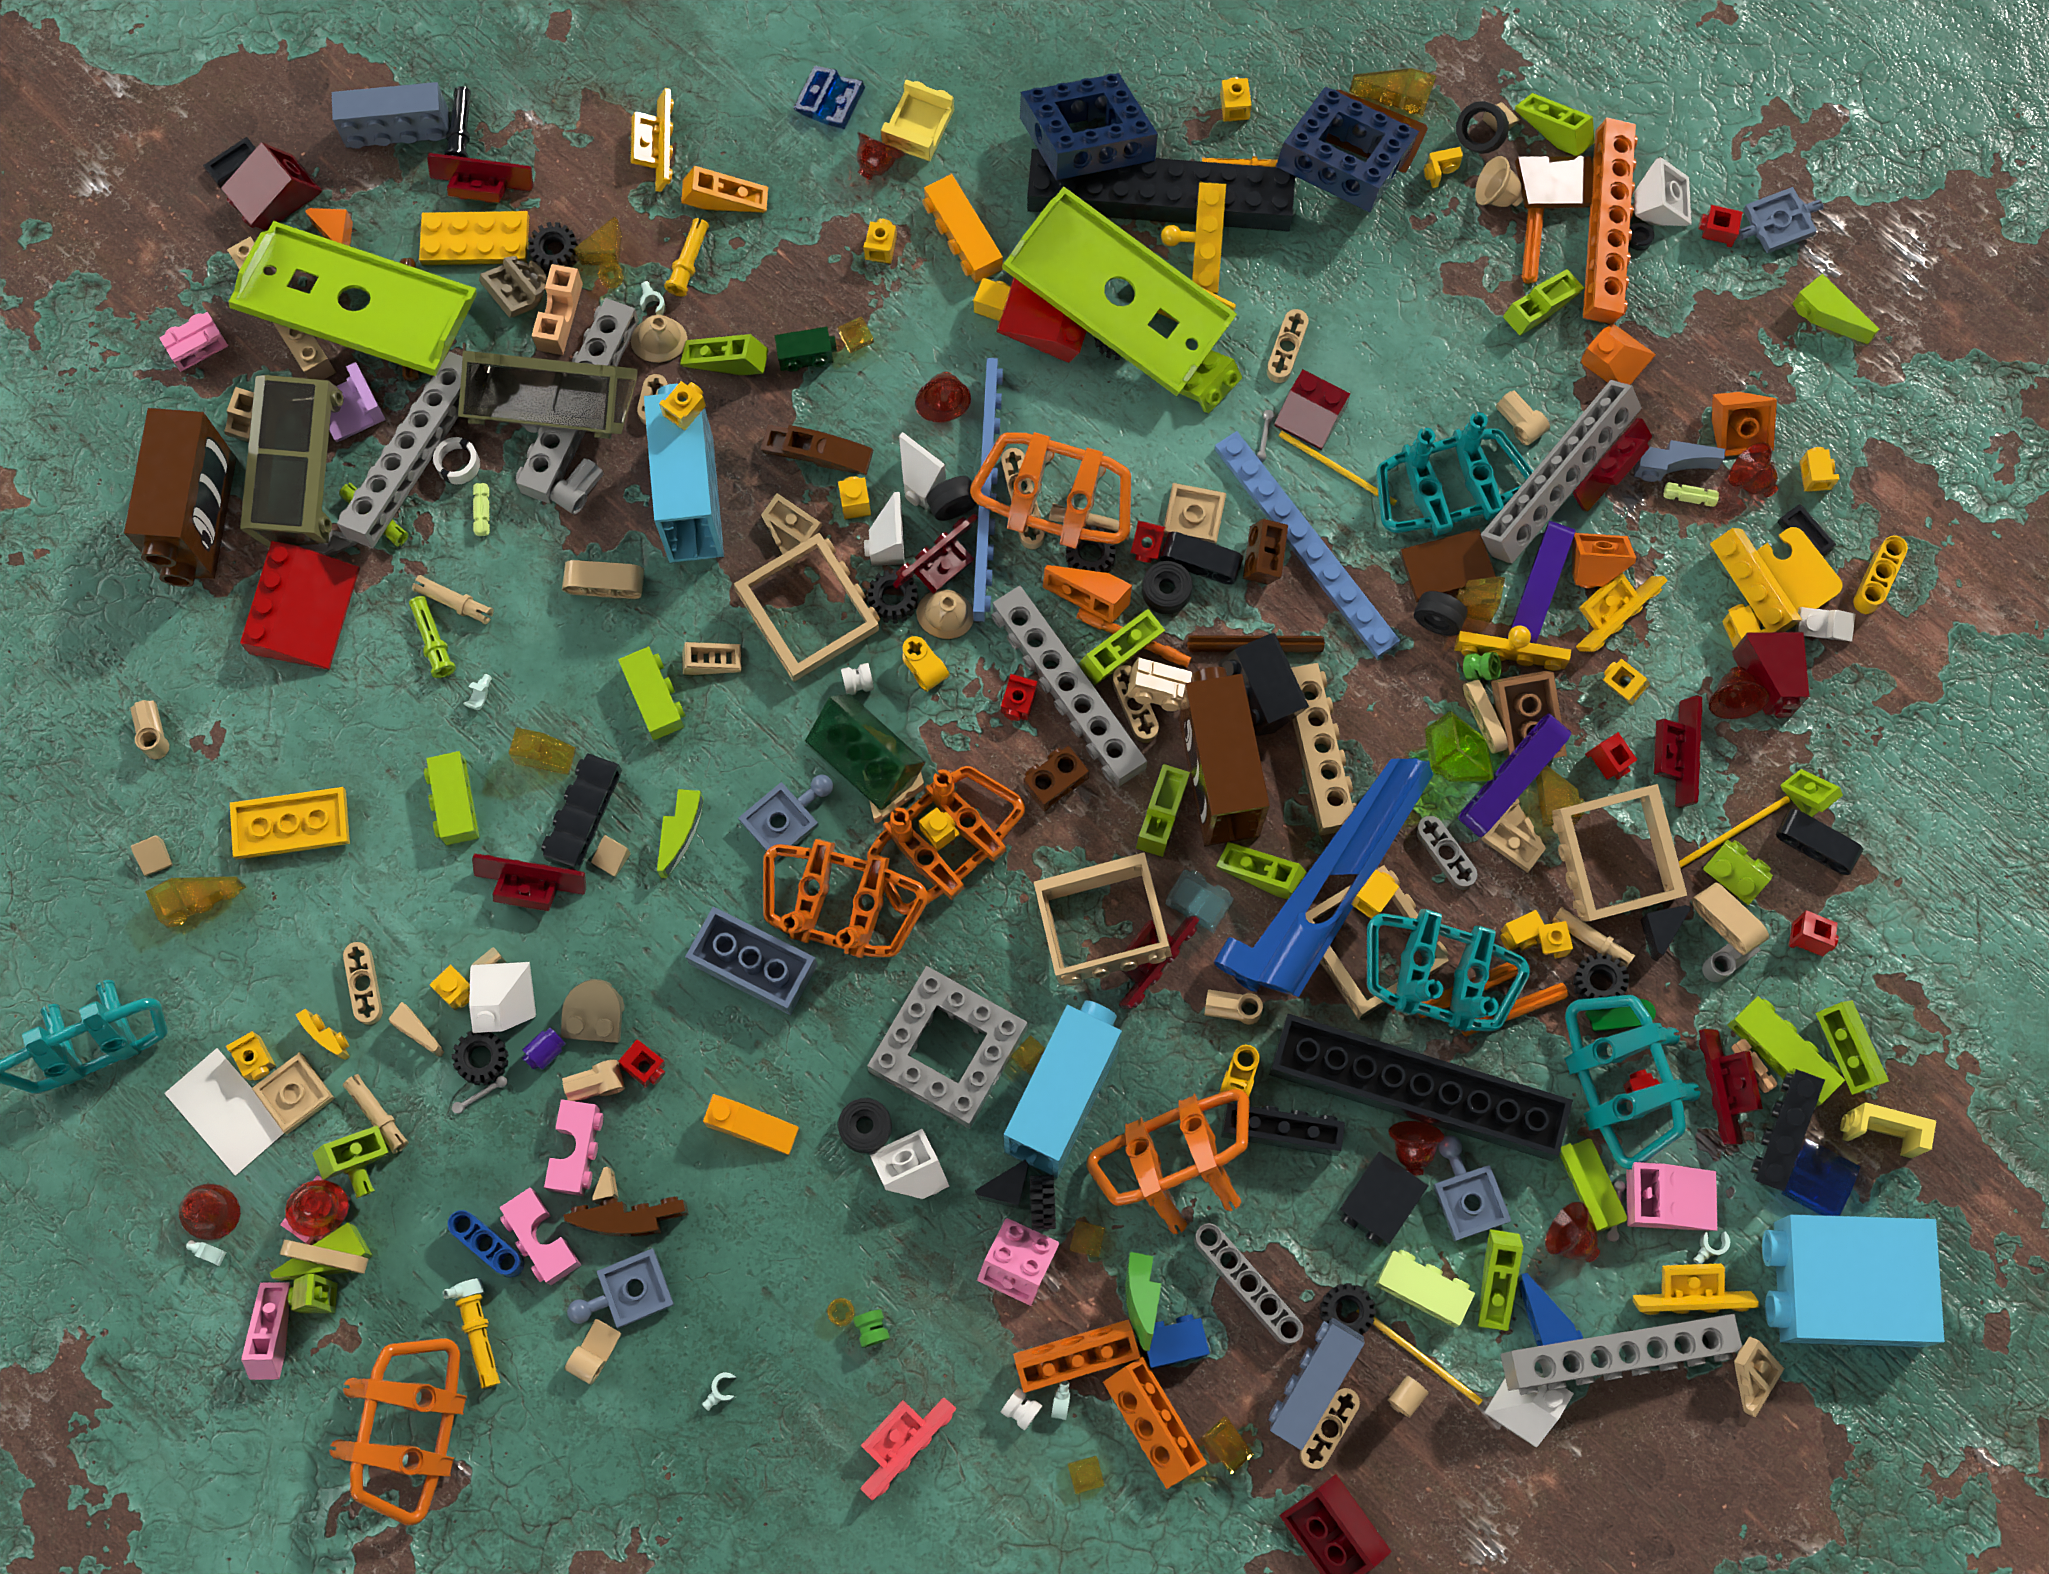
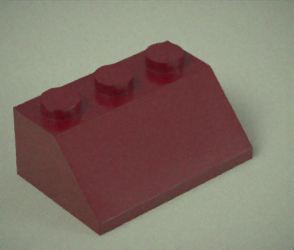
M1337 1474L1321 1483L1279 1515L1320 1574H1366L1392 1552Z

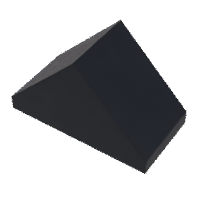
M1683 905L1647 913L1640 920L1653 960L1657 962L1665 954L1691 907Z
M1026 1159L975 1190L977 1198L1019 1209L1028 1172Z

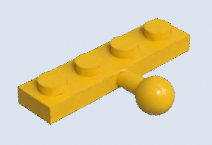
M1199 182L1196 232L1181 231L1175 225H1168L1161 232V240L1169 247L1176 246L1180 242L1195 243L1192 281L1212 293H1218L1226 184Z
M1524 626L1513 627L1509 631L1508 639L1460 631L1454 651H1460L1465 656L1467 654L1478 653L1483 655L1488 652H1496L1500 657V661L1505 659L1513 660L1523 666L1542 665L1544 668L1553 671L1565 669L1571 656L1570 649L1529 643L1531 633Z

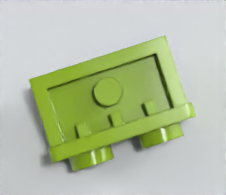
M1211 350L1180 394L1198 401L1203 411L1209 414L1242 379V375L1234 359Z
M1726 840L1704 866L1703 870L1749 906L1773 876L1769 872L1771 868L1758 858L1754 861L1746 854L1748 850L1736 840L1733 842Z

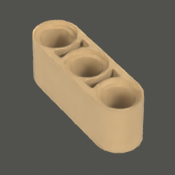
M570 560L565 562L562 590L573 595L637 599L642 595L645 569L633 564Z
M1714 883L1691 899L1696 912L1742 955L1749 953L1769 939V933L1762 922L1719 883Z

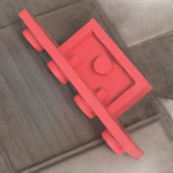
M942 1398L924 1419L902 1400L861 1445L863 1449L881 1465L861 1487V1490L867 1497L874 1500L877 1496L884 1494L890 1485V1481L898 1473H902L907 1469L911 1458L919 1450H923L928 1446L932 1435L940 1427H944L949 1423L956 1408L946 1398Z

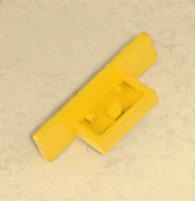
M665 88L657 99V117L635 112L632 116L631 163L656 169L655 191L662 192L664 187L670 184L673 173L672 169L669 168V161L673 154V146L670 145L673 122H670V114L673 110L674 101L671 99V89Z
M1621 573L1608 584L1599 588L1579 607L1594 630L1576 646L1578 651L1595 652L1605 644L1604 640L1608 636L1623 628L1624 621L1630 616L1639 613L1643 608L1642 605L1648 599L1657 596L1662 591L1661 587L1668 581L1666 577L1651 576L1635 590L1625 575Z
M1722 1263L1662 1266V1294L1633 1295V1303L1638 1311L1648 1315H1656L1660 1311L1685 1314L1690 1310L1714 1313L1720 1309H1732L1743 1312L1748 1311L1749 1308L1759 1307V1300L1751 1291L1725 1292V1267Z

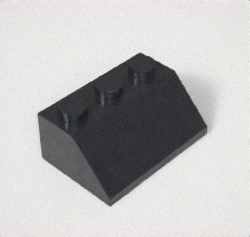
M1270 633L1234 649L1217 663L1219 667L1226 669L1227 676L1243 675L1255 736L1275 733L1309 708L1275 633Z

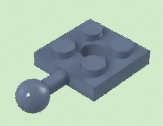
M817 775L811 781V788L798 799L781 782L738 817V819L765 851L777 844L795 846L819 826L818 822L805 807L817 796H828L832 792L833 782L826 775ZM777 815L784 816L786 824L782 828L772 827L771 820ZM777 856V857L775 858V862H776L778 859H780L782 856Z
M1452 1135L1443 1137L1439 1142V1152L1443 1157L1449 1159L1455 1177L1435 1183L1433 1187L1454 1242L1510 1223L1512 1220L1490 1165L1466 1172L1460 1157L1462 1152L1461 1141ZM1473 1195L1479 1199L1480 1208L1477 1211H1470L1465 1207L1464 1200L1466 1196Z
M652 1248L598 1270L597 1274L605 1295L589 1302L582 1299L574 1300L568 1306L567 1315L572 1322L581 1324L590 1318L592 1312L609 1306L616 1327L621 1328L674 1306L675 1304L655 1250ZM634 1280H640L644 1285L643 1292L637 1297H632L628 1293V1285Z

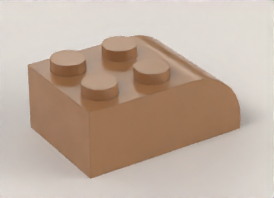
M1542 671L1491 681L1496 715L1508 741V749L1503 751L1506 759L1545 715L1550 713L1562 723L1554 672ZM1565 744L1553 758L1567 756Z

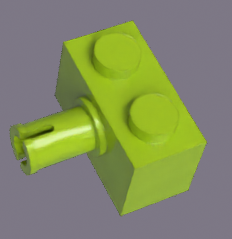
M377 1125L323 1144L312 1154L323 1180L342 1173L344 1175L348 1174L356 1194V1199L375 1191L365 1167L389 1152Z

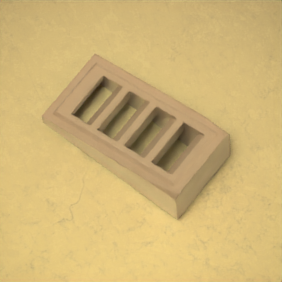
M685 642L682 650L683 675L741 672V645ZM715 653H720V664L715 663ZM726 653H731V664H726ZM703 654H708V663H704ZM692 655H697V663L692 662Z
M401 1002L388 1019L389 1022L433 1054L441 1057L444 1051L440 1044L414 1012Z

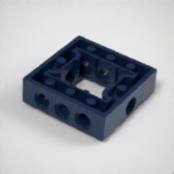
M1119 73L1090 79L1084 78L1079 81L1059 83L1053 86L1033 88L1021 92L1020 120L1056 180L1156 160L1158 133ZM1106 117V127L1073 133L1068 125L1086 120L1090 122L1096 118Z
M1325 86L1284 141L1276 167L1371 213L1410 156L1419 131L1405 123L1388 117L1382 112L1363 105V103L1355 101L1339 93L1337 90ZM1330 133L1340 138L1342 142L1346 141L1363 149L1365 153H1371V156L1364 162L1325 143L1328 134Z

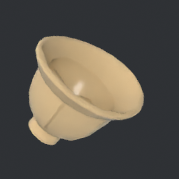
M1497 156L1491 159L1482 169L1475 191L1478 204L1506 207L1511 204L1518 206L1523 201L1521 182L1510 169L1509 162L1505 157Z
M653 315L635 328L631 337V346L635 354L646 361L666 362L676 358L683 352L688 338L683 326L677 321L664 315Z
M940 589L935 594L930 592L921 599L917 606V620L920 626L927 633L937 638H958L969 631L973 625L974 618L971 604L964 596L955 591Z

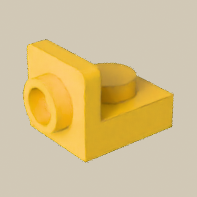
M1460 147L1429 154L1427 163L1424 164V175L1426 180H1430L1432 188L1439 186L1441 173L1449 174L1459 169L1463 157Z
M1566 921L1538 927V934L1545 955L1554 953L1555 958L1566 957L1573 950Z
M451 964L429 984L454 1010L458 1007L462 1008L469 1003L470 983Z

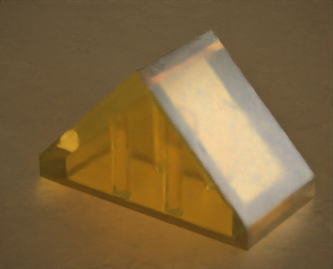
M615 216L574 248L578 262L581 265L619 266L622 231L619 221Z
M1226 1416L1222 1417L1200 1437L1202 1442L1231 1475L1254 1455Z

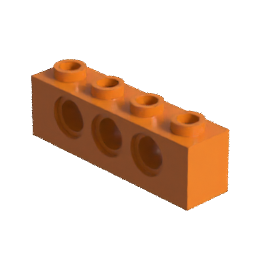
M1129 1320L1013 1354L1024 1393L1140 1358Z
M1143 1357L1125 1366L1103 1381L1110 1396L1113 1398L1166 1489L1207 1464Z

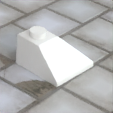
M1657 158L1634 191L1635 203L1633 204V210L1635 215L1649 225H1691L1689 177L1663 158Z
M902 432L899 435L905 497L911 504L915 506L919 504L926 510L929 506L926 499L928 493L938 484L946 481L945 464Z
M900 492L893 493L869 529V540H864L865 557L870 556L872 566L904 564Z
M530 962L471 965L469 1008L473 1033L504 1031L536 1017Z
M923 1129L869 1153L879 1177L888 1191L924 1199L949 1187L941 1165Z
M1536 1371L1537 1375L1541 1377L1542 1373ZM1504 1378L1484 1413L1533 1446L1538 1447L1559 1420L1574 1393L1566 1388L1548 1390L1547 1385L1537 1386L1538 1392L1520 1395L1519 1389L1508 1391L1506 1379Z

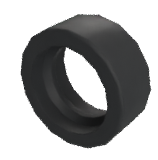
M1478 101L1466 106L1459 114L1456 122V134L1459 142L1466 149L1479 154L1491 153L1499 149L1509 133V121L1506 113L1499 106L1486 101ZM1479 112L1491 113L1497 121L1495 136L1486 143L1474 142L1468 134L1470 119Z

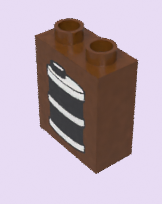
M148 408L124 534L141 552V559L151 564L159 572V579L166 584L177 587L193 586L195 577L215 579L237 459L204 412Z
M1209 667L1198 670L1192 674L1193 682L1185 683L1179 724L1204 847L1258 838L1261 835L1270 804L1243 675L1227 676L1226 669L1223 667Z

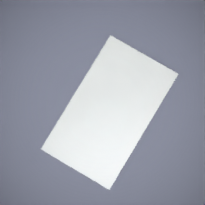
M218 1048L164 1093L235 1176L284 1134L254 1093L252 1087Z

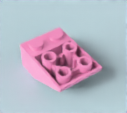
M1634 1162L1632 1169H1626L1627 1227L1717 1231L1716 1171Z

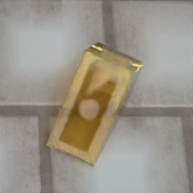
M1505 577L1469 580L1464 590H1458L1456 599L1466 606L1468 610L1466 618L1491 623L1501 603Z
M516 727L508 754L515 764L569 775L576 747L545 733Z
M1546 765L1536 776L1543 827L1554 825L1552 818L1553 810L1584 803L1583 798H1579L1578 789ZM1585 812L1571 815L1573 825L1578 823Z

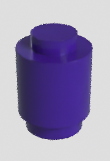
M549 1027L545 1032L542 1030L522 1049L526 1053L522 1059L533 1070L538 1066L541 1070H544L562 1052L561 1048L566 1043Z

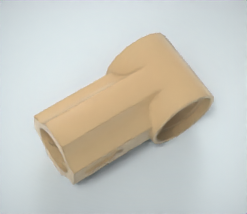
M1515 390L1504 395L1496 405L1498 411L1513 426L1518 440L1524 445H1530L1550 429V423L1545 415L1538 410L1533 411Z
M142 700L134 703V706L130 709L136 731L135 743L137 747L150 759L163 758L169 751V742L164 737L156 702ZM157 739L152 746L148 747L152 740Z
M1208 990L1204 1015L1238 1020L1247 1025L1254 1024L1261 1018L1263 1003L1257 995L1252 993L1241 995ZM1246 1003H1252L1257 1007L1258 1011L1253 1015H1247L1241 1008Z
M607 1060L594 1065L591 1070L562 1078L563 1088L568 1101L577 1102L597 1095L608 1096L625 1089L618 1060Z
M1406 1376L1400 1385L1392 1389L1388 1401L1395 1411L1401 1412L1410 1418L1429 1393L1416 1380Z

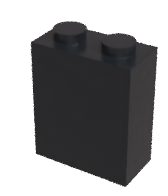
M1379 1151L1337 1214L1341 1216L1340 1221L1350 1229L1355 1230L1357 1227L1366 1234L1365 1239L1376 1247L1383 1245L1386 1248L1390 1245L1429 1185Z

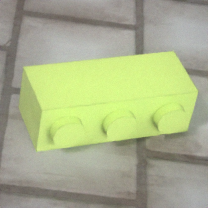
M1404 1250L1391 1252L1374 1286L1454 1328L1460 1326L1475 1295L1474 1292L1469 1290L1470 1285L1457 1278H1453L1451 1281L1443 1277V1271L1433 1265L1426 1264L1425 1267L1415 1262V1256Z

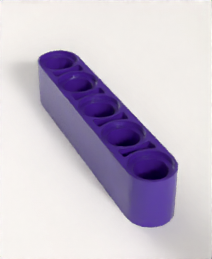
M1550 520L1544 531L1510 630L1515 626L1526 627L1531 633L1529 643L1535 644L1576 529Z
M1550 713L1545 715L1463 808L1458 816V820L1479 838L1483 837L1571 736V731Z

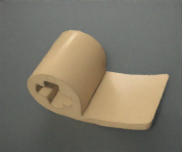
M595 1319L581 1347L578 1346L571 1354L565 1370L592 1385L613 1352L621 1333L602 1321Z

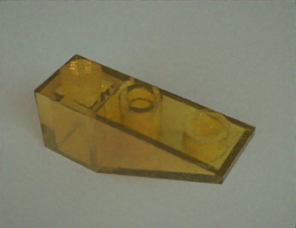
M1414 68L1354 74L1349 92L1361 98H1370L1379 101L1383 105L1394 106L1404 109L1408 113L1423 116L1437 76Z
M236 876L170 878L145 891L158 920L167 927H176L185 923L187 918L193 914L207 912L213 908V904L223 899L228 900L236 897L240 890L246 888V885Z

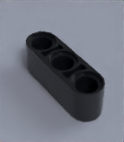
M1173 531L1168 533L1159 557L1162 562H1176L1182 565L1189 573L1227 585H1232L1236 582L1244 559L1237 551Z
M1796 809L1788 810L1776 832V837L1783 843L1843 875L1851 874L1864 850L1856 841Z

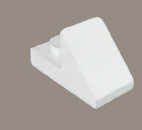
M1798 608V614L1802 621L1796 624L1795 632H1804V636L1852 642L1856 614L1840 610Z

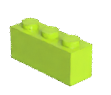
M648 646L618 659L653 741L684 728L681 718L686 717L680 702L674 703L670 694L675 693L669 677L663 679L660 670L664 669V665L659 654L653 655Z
M460 751L426 758L428 768H424V776L427 785L431 784L432 794L428 795L431 810L436 812L437 821H433L436 838L440 837L445 845L480 838L465 757Z
M1853 1000L1840 1002L1816 1012L1852 1095L1889 1082Z

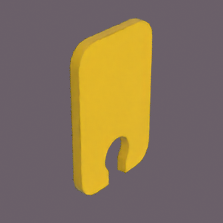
M1790 527L1778 535L1792 549V554L1789 558L1785 560L1776 558L1768 542L1757 550L1797 612L1799 607L1818 609L1837 596L1842 590L1841 579L1800 528Z

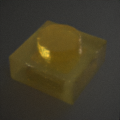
M862 316L838 327V332L849 353L874 343L873 336Z
M1030 1035L1011 1055V1059L1032 1077L1046 1048Z
M1076 1221L1070 1251L1098 1258L1105 1227Z
M1097 1455L1067 1464L1075 1494L1105 1486Z

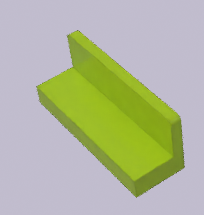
M1588 1138L1574 1145L1569 1143L1562 1146L1559 1156L1594 1233H1599L1626 1222L1628 1219L1592 1139Z

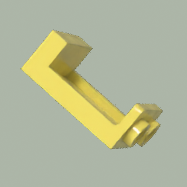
M905 80L903 84L904 93L890 122H885L881 129L882 144L931 161L954 112V97L946 91H937L926 87L921 82Z
M1865 1102L1843 1115L1840 1130L1844 1132L1843 1140L1851 1141L1865 1134L1867 1129L1903 1138L1900 1155L1914 1158L1932 1150L1936 1120Z

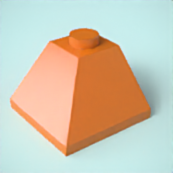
M1612 323L1604 328L1590 343L1580 363L1607 383L1610 380L1631 385L1656 354Z
M1744 392L1713 394L1712 425L1717 448L1725 449V456L1774 451L1777 399Z
M1574 534L1572 540V576L1575 585L1587 589L1594 588L1595 586L1603 587L1636 563V556L1628 536Z

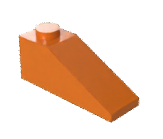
M1047 565L1044 568L1043 588L1111 624L1130 605L1132 585L1110 573Z

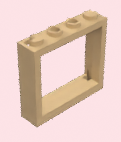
M820 533L734 583L737 595L793 682L878 632L879 628L878 621H880L877 612L872 606L870 608L867 607L863 601L865 594L857 583L855 585L852 584L848 578L851 575L848 567L843 561L838 562L833 554L836 552L833 544L828 538L824 540ZM818 548L865 623L798 663L750 588Z
M1658 784L1552 811L1554 822L1552 828L1556 834L1558 833L1560 845L1558 846L1559 855L1562 861L1566 863L1568 871L1566 873V882L1568 887L1573 890L1575 897L1573 908L1577 909L1580 920L1592 921L1687 896ZM1640 798L1665 892L1596 910L1571 815Z
M1145 852L1034 882L1052 963L1060 986H1074L1082 980L1091 977L1095 979L1104 978L1110 972L1118 970L1131 971L1140 964L1148 962L1156 964L1172 956ZM1142 876L1159 943L1065 968L1049 900Z
M1384 865L1376 869L1380 873L1385 872L1393 877L1395 883L1400 885L1399 879L1392 870L1388 871ZM1351 885L1306 912L1305 915L1308 922L1315 924V919L1340 905ZM1398 888L1392 900L1404 917L1417 919L1418 914L1414 910L1416 905L1413 899L1408 894L1404 895L1402 890ZM1440 941L1436 945L1435 962L1431 967L1429 976L1445 967L1449 961L1447 958L1448 952ZM1329 946L1320 963L1357 1019L1360 1020L1384 1005L1385 1002L1376 996L1368 1001L1365 999L1331 946ZM1397 983L1386 990L1396 994Z

